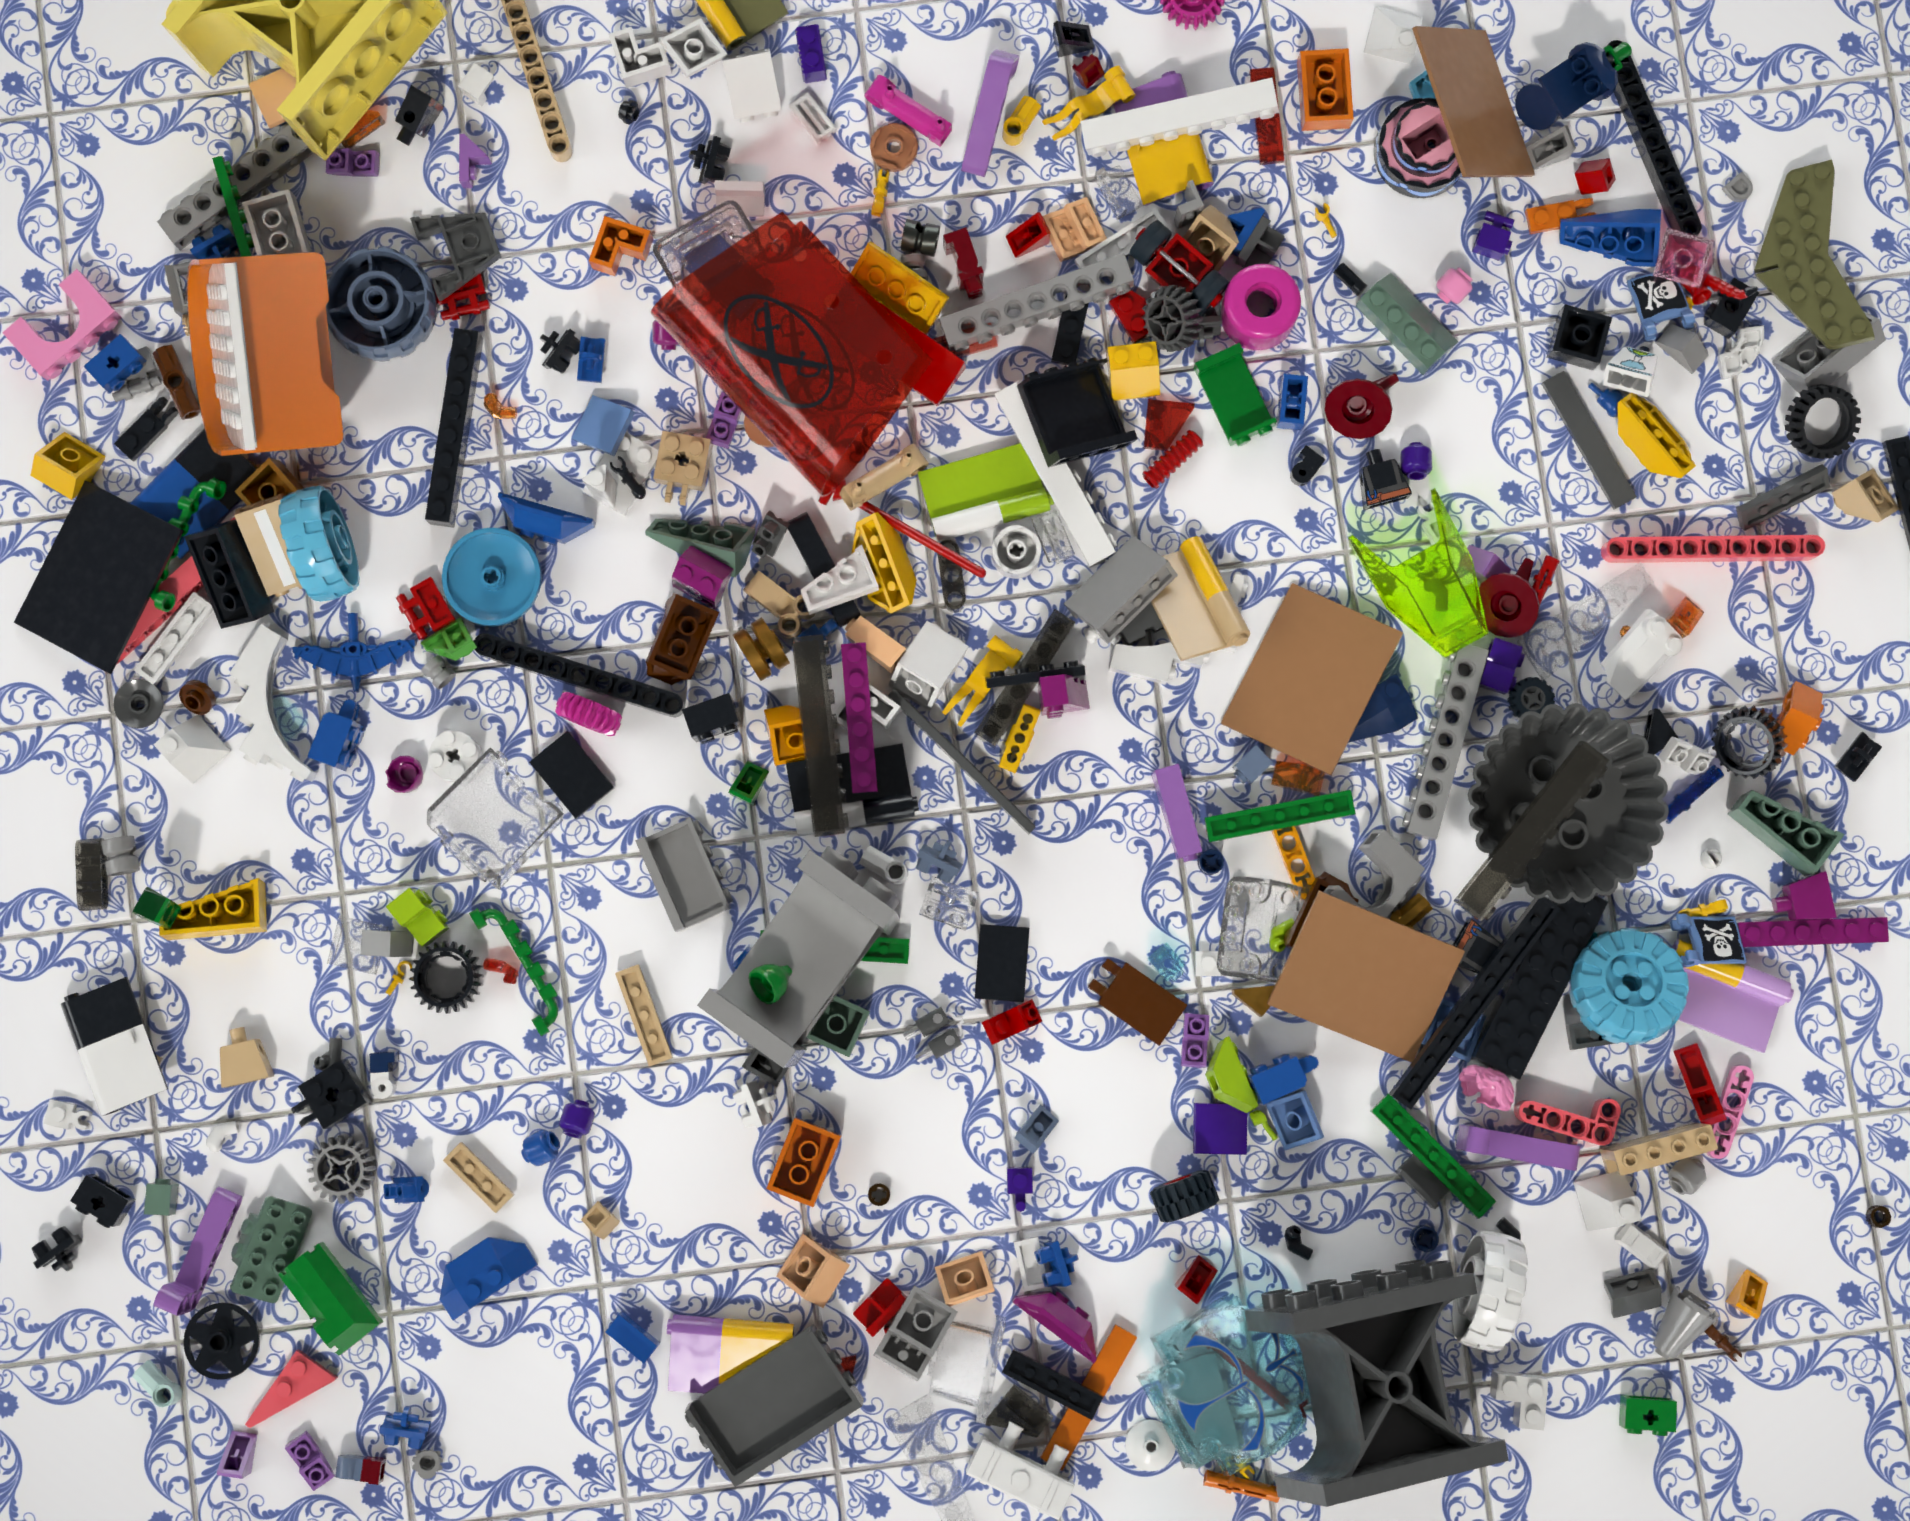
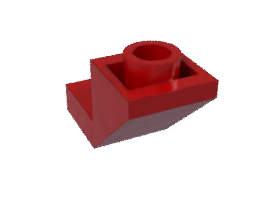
M1033 999L983 1021L982 1025L993 1045L1043 1021Z

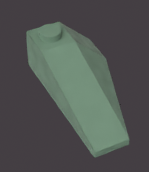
M655 519L646 529L645 535L681 555L690 546H693L733 568L731 577H736L746 565L755 535V528L731 522H724V526H710V521H702L701 524L691 525L685 520Z

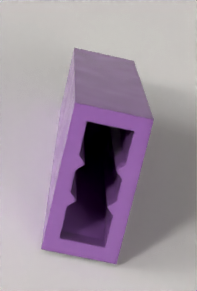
M1179 763L1155 770L1151 776L1176 859L1183 858L1184 862L1198 859L1197 854L1202 852Z

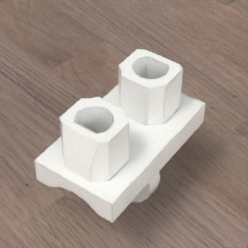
M757 1080L740 1086L741 1089L733 1093V1098L738 1106L744 1103L748 1105L750 1112L741 1115L745 1128L754 1126L759 1128L772 1122L769 1112L774 1110L770 1101L777 1099L775 1094L768 1096L766 1088L760 1089Z

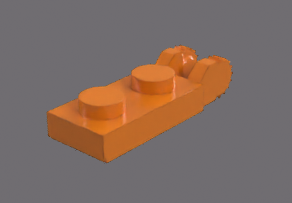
M1593 198L1579 199L1575 202L1571 200L1526 209L1525 215L1529 234L1560 229L1561 219L1596 215L1595 212L1579 216L1576 213V209L1591 206Z

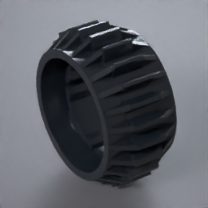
M1746 705L1740 709L1735 708L1731 713L1725 714L1723 716L1724 719L1717 722L1719 727L1713 730L1716 736L1711 738L1715 743L1712 749L1716 751L1717 755L1715 758L1720 760V766L1724 765L1727 768V772H1734L1736 777L1741 774L1744 779L1749 776L1753 779H1756L1759 775L1763 777L1768 774V771L1772 772L1776 769L1775 766H1778L1782 762L1781 758L1786 755L1783 749L1788 746L1784 742V739L1787 738V735L1783 734L1785 727L1780 726L1778 723L1780 719H1775L1772 716V712L1766 713L1764 708L1757 710L1754 705L1749 709ZM1743 723L1750 725L1756 723L1757 728H1761L1768 738L1769 744L1767 749L1769 751L1764 754L1763 759L1743 761V758L1734 752L1730 742L1732 738L1730 733L1735 730V726Z
M443 941L441 947L438 942H435L434 949L426 946L427 952H419L418 954L421 958L413 960L416 966L410 969L414 976L410 977L409 980L414 981V985L410 988L417 991L414 995L415 998H422L421 1005L428 1003V1010H433L436 1006V1013H441L443 1008L446 1014H450L452 1008L454 1012H459L460 1006L468 1008L467 1001L475 1002L474 994L480 995L477 988L484 985L479 982L480 978L484 977V974H479V970L483 968V965L476 964L479 957H471L473 950L465 952L466 945L462 944L458 948L457 942L453 941L449 946L448 941ZM449 956L457 961H462L461 965L465 968L467 975L466 984L462 987L464 994L459 992L454 997L441 998L438 994H431L433 991L428 986L427 974L432 966L429 962H437L439 958Z

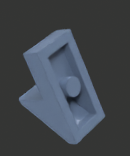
M1040 1104L1017 1131L1014 1138L1034 1154L1059 1120Z

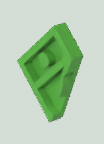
M461 617L420 642L426 651L455 661L469 655L477 648Z

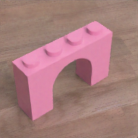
M78 269L58 284L75 303L79 311V325L72 336L60 342L45 341L30 323L22 317L2 332L37 373L47 381L59 376L62 369L68 363L75 362L81 356L83 350L95 345L99 341V337L104 332L115 328L118 320L122 318Z

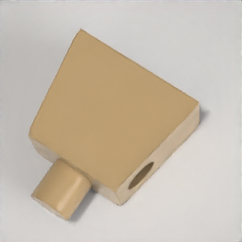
M245 1027L229 1030L232 1044L220 1047L221 1087L229 1088L274 1077V1072L261 1040L252 1039L247 1041Z

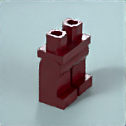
M967 227L944 234L943 248L946 256L953 254L957 265L956 275L960 291L966 290L969 301L982 297L984 272L982 266L978 267V259Z

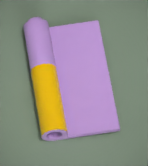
M1677 939L1672 946L1679 956H1686V950H1693L1692 944ZM1699 964L1683 967L1684 972L1688 974L1689 992L1686 997V1006L1678 1020L1758 1052L1765 1053L1779 1007L1784 1005L1785 1002L1789 1003L1793 997L1794 989L1791 988V983L1744 964Z

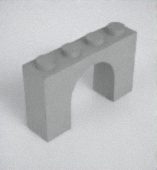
M1385 829L1372 830L1359 849L1379 868L1382 874L1383 889L1378 900L1369 907L1361 906L1340 885H1329L1324 893L1390 919L1392 910L1405 900L1406 893L1410 887L1415 886L1420 881V875L1425 868Z

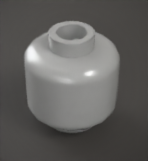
M1696 1158L1679 1160L1668 1172L1669 1185L1681 1195L1694 1194L1706 1181L1705 1166Z

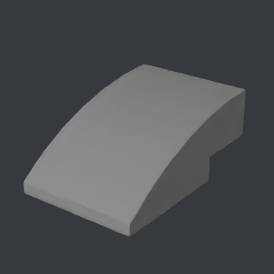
M914 1285L873 1356L913 1380L918 1381L958 1311Z

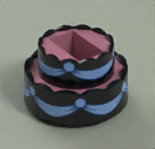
M1435 98L1412 99L1404 102L1388 115L1374 143L1375 165L1384 182L1396 192L1412 198H1431L1452 188L1460 179L1462 173L1437 100ZM1427 143H1434L1435 148H1429Z

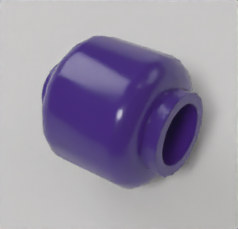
M1413 442L1401 451V471L1408 479L1422 480L1432 471V451L1429 447L1420 442Z
M582 1100L567 1103L563 1108L559 1121V1126L563 1130L562 1133L577 1139H581L583 1135L589 1134L595 1112L589 1108L588 1102Z

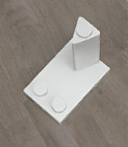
M625 433L615 456L604 453L595 470L582 478L585 483L582 492L626 516L636 497L631 493L632 490L629 486L622 483V477L612 471L610 462H612L614 467L622 470V463L618 460V456H621L629 472H633L639 485L644 486L656 465L659 450Z

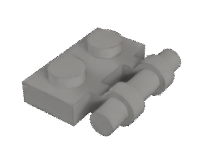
M147 346L138 349V352L147 361L138 373L131 374L125 380L124 385L119 391L112 393L115 402L124 399L128 401L133 399L134 395L144 391L148 393L153 391L154 387L162 384L158 375L152 378L149 376L150 373L158 370ZM137 378L141 379V382L129 386L128 382Z

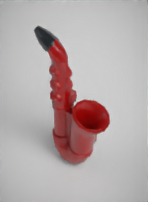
M1684 265L1678 271L1680 284L1691 294L1694 305H1700L1710 298L1712 292L1707 287H1711L1714 292L1719 290L1721 294H1726L1727 297H1734L1740 300L1750 297L1758 290L1757 286L1740 290L1695 265Z

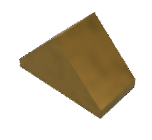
M1275 985L1233 989L1232 995L1257 1016L1262 1017L1271 1007L1267 1004V1001Z

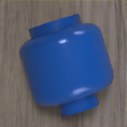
M538 1130L523 1140L522 1157L527 1163L530 1162L534 1166H542L558 1156L560 1142L552 1131Z

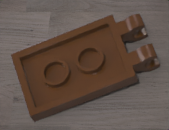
M1106 959L1101 967L1115 976L1114 980L1106 988L1097 980L1092 979L1088 988L1101 996V999L1098 1001L1099 1005L1160 1046L1187 1007V1004L1127 962L1121 968L1110 959Z

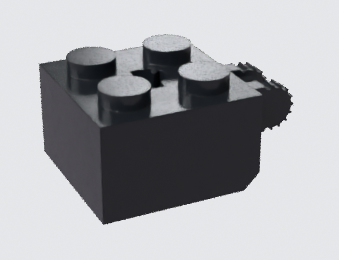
M343 1059L299 1085L298 1088L305 1100L292 1107L291 1110L295 1114L310 1106L313 1113L299 1121L301 1127L318 1119L323 1129H329L373 1101L348 1059ZM332 1090H339L337 1094L338 1100L332 1098Z

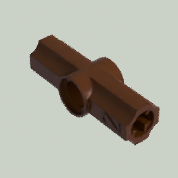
M167 345L157 348L152 354L163 376V383L168 388L181 419H191L201 413L200 405L191 387V380L186 376L174 346ZM181 377V384L173 387L174 380Z

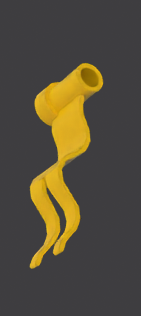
M1119 65L1112 67L1104 74L1106 81L1100 84L1094 91L1087 95L1073 98L1058 114L1042 121L1044 125L1062 121L1079 108L1071 122L1052 136L1054 141L1072 133L1081 123L1080 121L1104 113L1120 99L1123 103H1128L1135 98L1136 94L1125 79V73Z
M996 635L993 636L986 646L990 649L942 711L946 715L964 697L975 690L957 724L960 727L963 726L971 713L990 691L991 688L986 687L985 677H989L992 671H1005L1008 666L1013 669L1024 655L1019 649H1013Z

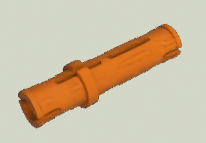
M1208 1469L1205 1471L1203 1486L1225 1490V1493L1229 1494L1234 1492L1275 1503L1279 1502L1280 1497H1278L1276 1486L1236 1477L1233 1473H1228L1227 1475Z

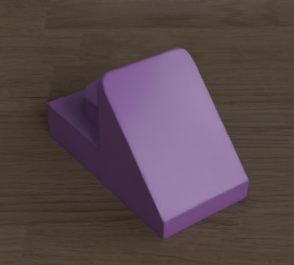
M459 134V182L463 188H473V180H477L476 165H491L492 162L465 134Z

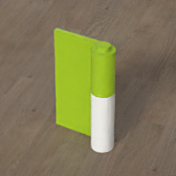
M1021 443L917 472L937 542L1051 510L1050 505H1054L1052 497L1043 487L1042 481Z

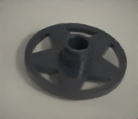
M215 1303L199 1310L189 1321L184 1333V1352L190 1365L201 1375L217 1380L230 1379L243 1373L254 1362L260 1347L259 1329L254 1318L242 1307L231 1303ZM217 1309L212 1325L196 1323L205 1313ZM232 1310L242 1315L250 1326H235ZM190 1336L203 1346L196 1360L191 1351ZM254 1340L252 1352L244 1364L240 1347ZM221 1361L231 1372L218 1374L207 1369Z

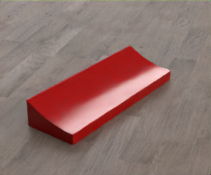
M848 280L845 281L834 302L821 319L838 338L937 407L966 369L965 361Z

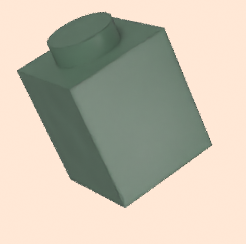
M155 1178V1182L146 1184L144 1214L175 1215L179 1184H171V1179Z

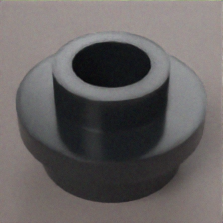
M633 100L622 102L618 111V117L623 123L630 125L638 119L640 110L637 102Z

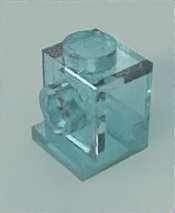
M1167 942L1146 959L1165 982L1169 979L1174 982L1185 973L1182 970L1185 966L1184 962ZM1166 959H1170L1173 962V966L1170 969L1164 966Z

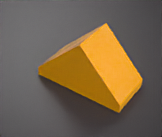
M1746 1269L1725 1302L1743 1314L1758 1319L1761 1314L1768 1282Z

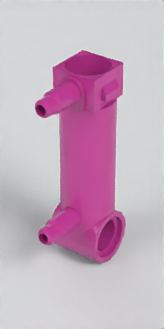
M878 75L864 94V97L872 105L879 109H885L929 138L931 142L939 147L942 146L952 132V124L941 116L939 117L897 89L889 79L882 75Z

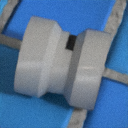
M913 253L901 257V263L925 280L928 279L927 271L924 270L923 266L925 264L924 254Z
M440 655L432 658L421 669L426 677L433 679L432 684L438 690L445 687L456 676L452 668H446L445 660Z

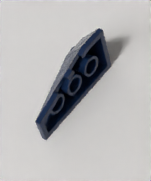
M1397 674L1377 685L1348 743L1397 732L1418 719L1411 697Z

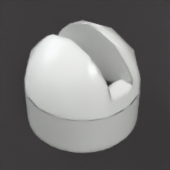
M1708 849L1701 854L1700 861L1705 868L1714 869L1721 864L1722 856L1719 851ZM1709 853H1712V855L1716 859V864L1714 863L1713 859L1708 855Z

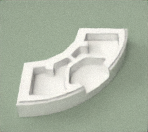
M1764 325L1739 328L1737 330V341L1734 347L1729 352L1717 356L1721 380L1739 375L1754 362L1763 345Z

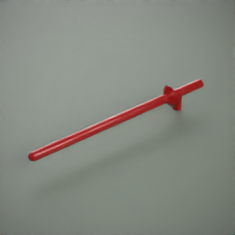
M805 467L802 475L824 487L818 502L827 505L833 493V501L842 499L839 494L842 488L847 485L846 480H843L838 485L811 468ZM868 501L858 507L869 514L878 512L896 530L979 578L986 576L984 568Z

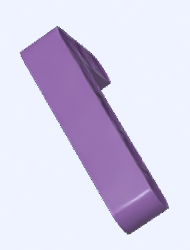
M998 49L990 54L961 171L981 177H985L1009 83L1017 70L1020 57L1017 54Z
M1459 1124L1455 1149L1577 1171L1581 1146Z
M220 1186L216 1188L176 1280L164 1284L160 1288L153 1306L176 1316L195 1309L239 1210L243 1196Z

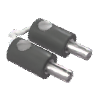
M939 1007L916 1020L917 1026L903 1033V1036L906 1037L905 1040L908 1041L921 1033L926 1037L949 1024L947 1016H951L954 1020L959 1021L958 1034L952 1028L927 1043L929 1048L915 1055L916 1059L919 1058L917 1060L919 1063L932 1055L937 1059L962 1045L959 1037L963 1033L961 1026L964 1021L961 1016L956 1017L952 1012L944 1013L942 1007Z

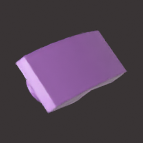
M349 148L335 149L326 160L325 173L339 176L378 177L380 153L376 150L352 151Z
M721 392L714 410L713 420L706 435V438L711 439L714 445L729 449L745 399Z
M1184 1014L1181 1066L1206 1068L1210 1015Z
M307 1430L285 1445V1450L298 1465L299 1473L313 1491L335 1477L331 1466Z

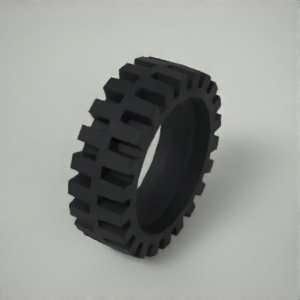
M1817 384L1816 386L1807 387L1808 390H1802L1799 393L1801 397L1795 396L1792 400L1795 405H1789L1788 407L1791 415H1786L1785 420L1789 421V424L1785 425V430L1790 433L1786 434L1788 440L1792 441L1790 444L1797 448V451L1810 457L1830 459L1834 458V455L1839 456L1843 453L1841 449L1847 450L1850 447L1848 442L1854 443L1856 437L1853 436V433H1859L1860 428L1856 427V424L1861 423V418L1857 417L1861 413L1860 408L1856 407L1858 402L1852 398V394L1836 386ZM1831 398L1840 407V427L1835 436L1827 443L1815 445L1809 442L1804 429L1806 416L1810 408L1818 400Z

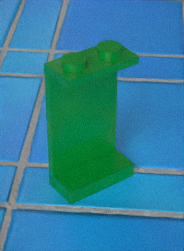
M1240 343L1195 362L1194 371L1230 446L1237 444L1238 447L1250 442V437L1259 434L1261 437L1273 431L1272 427L1277 422L1275 417L1271 418L1242 357L1244 351Z

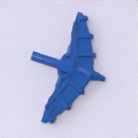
M348 613L349 642H345L340 647L322 648L317 645L292 647L295 659L298 660L301 657L313 664V669L317 670L320 667L332 672L334 677H337L338 674L350 677L353 691L358 692L361 676L372 672L375 675L379 674L378 670L390 663L396 665L398 663L397 659L408 651H411V653L415 651L416 640L399 639L381 645H366L359 641L358 613Z

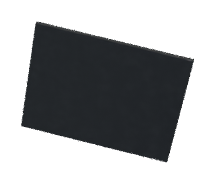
M85 480L13 623L99 669L112 674L184 530Z

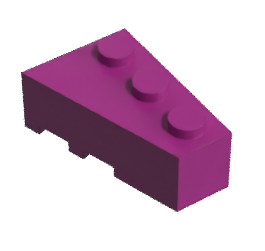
M1066 674L1039 678L1037 688L1041 716L1047 715V719L1062 717V714L1066 712L1090 709L1086 680L1073 678V676Z

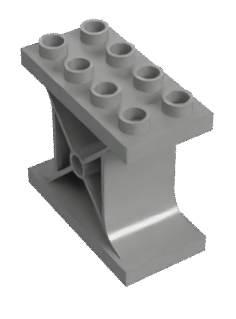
M827 846L820 857L811 850L807 852L797 866L803 872V875L775 917L720 990L709 988L697 1005L782 1068L797 1065L807 1051L802 1044L821 1015L882 933L889 936L900 921L894 910L899 904L896 894L871 876L863 887L858 885L854 880L859 873L853 863L830 846ZM764 964L788 965L792 970V974L788 980V988L785 994L773 1004H766L757 998L749 984V973L754 968Z

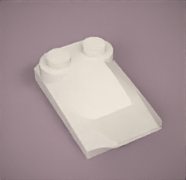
M1646 609L1600 663L1606 671L1607 683L1625 701L1634 697L1670 656H1675L1681 651L1683 640L1680 634L1663 617L1651 609Z

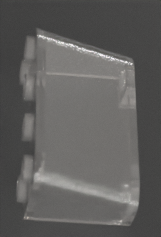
M1237 876L1230 879L1226 887L1217 956V969L1222 975L1276 984L1278 978L1275 977L1274 970L1278 965L1284 967L1286 960L1272 958L1273 950L1269 945L1271 930L1276 926L1278 909L1299 911L1301 886L1264 878ZM1291 891L1293 893V901L1286 905L1283 899L1284 894Z

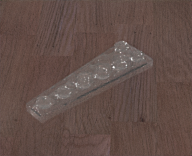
M1639 562L1524 635L1516 642L1519 646L1523 647L1522 651L1541 680H1546L1651 586L1654 581L1643 564Z
M928 1393L885 1418L941 1521H975L930 1394Z

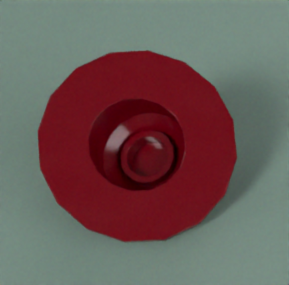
M1394 373L1373 382L1357 378L1345 380L1338 384L1326 398L1324 410L1327 421L1335 431L1350 438H1370L1382 432L1390 422L1393 410L1391 399L1386 391L1399 381L1398 376Z
M1529 558L1523 560L1516 574L1504 572L1491 575L1480 584L1475 593L1474 609L1477 619L1486 630L1496 636L1506 638L1521 636L1533 627L1538 618L1539 600L1536 591L1529 583L1534 561Z

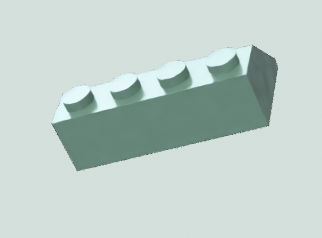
M1392 273L1378 281L1359 299L1356 305L1360 312L1422 375L1458 343L1452 334Z

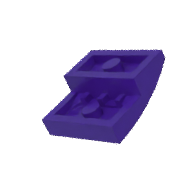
M1194 1103L1193 1154L1247 1155V1113L1228 1104Z

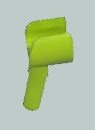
M1261 1110L1249 1113L1254 1126L1262 1124L1273 1141L1278 1138L1267 1122L1266 1115Z

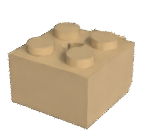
M662 431L653 479L656 483L667 485L665 502L671 503L674 486L682 488L679 501L680 505L684 506L687 503L689 489L704 492L713 449L711 439ZM687 458L689 462H684L685 465L680 466L679 460Z

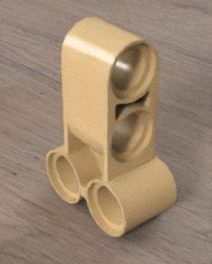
M757 571L743 589L746 594L779 618L778 628L781 634L788 639H794L800 635L802 631L801 619L808 620L816 614L809 615L808 612L799 611V605L804 602L802 595L794 598L760 571ZM787 621L796 622V628L791 632L783 629Z

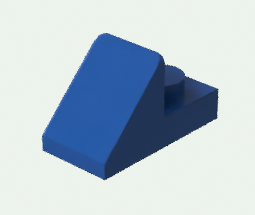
M1258 208L1228 216L1232 227L1237 229L1235 233L1239 240L1238 245L1232 252L1233 255L1238 257L1261 217L1264 216L1265 209Z

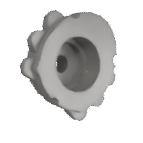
M417 1450L415 1452L416 1457L412 1458L415 1464L412 1466V1469L418 1471V1475L421 1478L430 1479L436 1475V1472L442 1470L440 1463L443 1462V1458L439 1457L440 1451Z

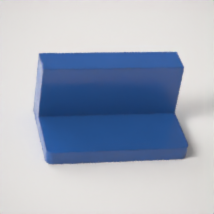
M622 1311L605 1331V1333L643 1364L661 1343Z

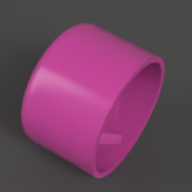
M1254 264L1240 270L1227 285L1220 305L1222 327L1225 333L1236 344L1240 343L1243 348L1250 350H1267L1279 345L1288 337L1299 316L1301 309L1300 291L1294 279L1277 266ZM1253 291H1263L1272 299L1274 312L1270 316L1258 317L1249 311L1247 299Z

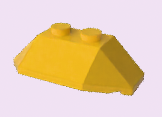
M1629 393L1617 403L1618 435L1649 472L1682 478L1696 467L1686 442L1655 405L1634 393Z
M878 512L856 522L855 529L857 530L854 536L852 553L862 544L879 586V591L867 594L868 599L886 609L889 613H895L911 605L917 579L900 534Z

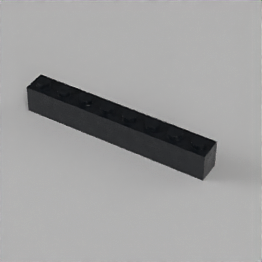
M454 328L425 520L430 525L455 527L484 339L479 331Z

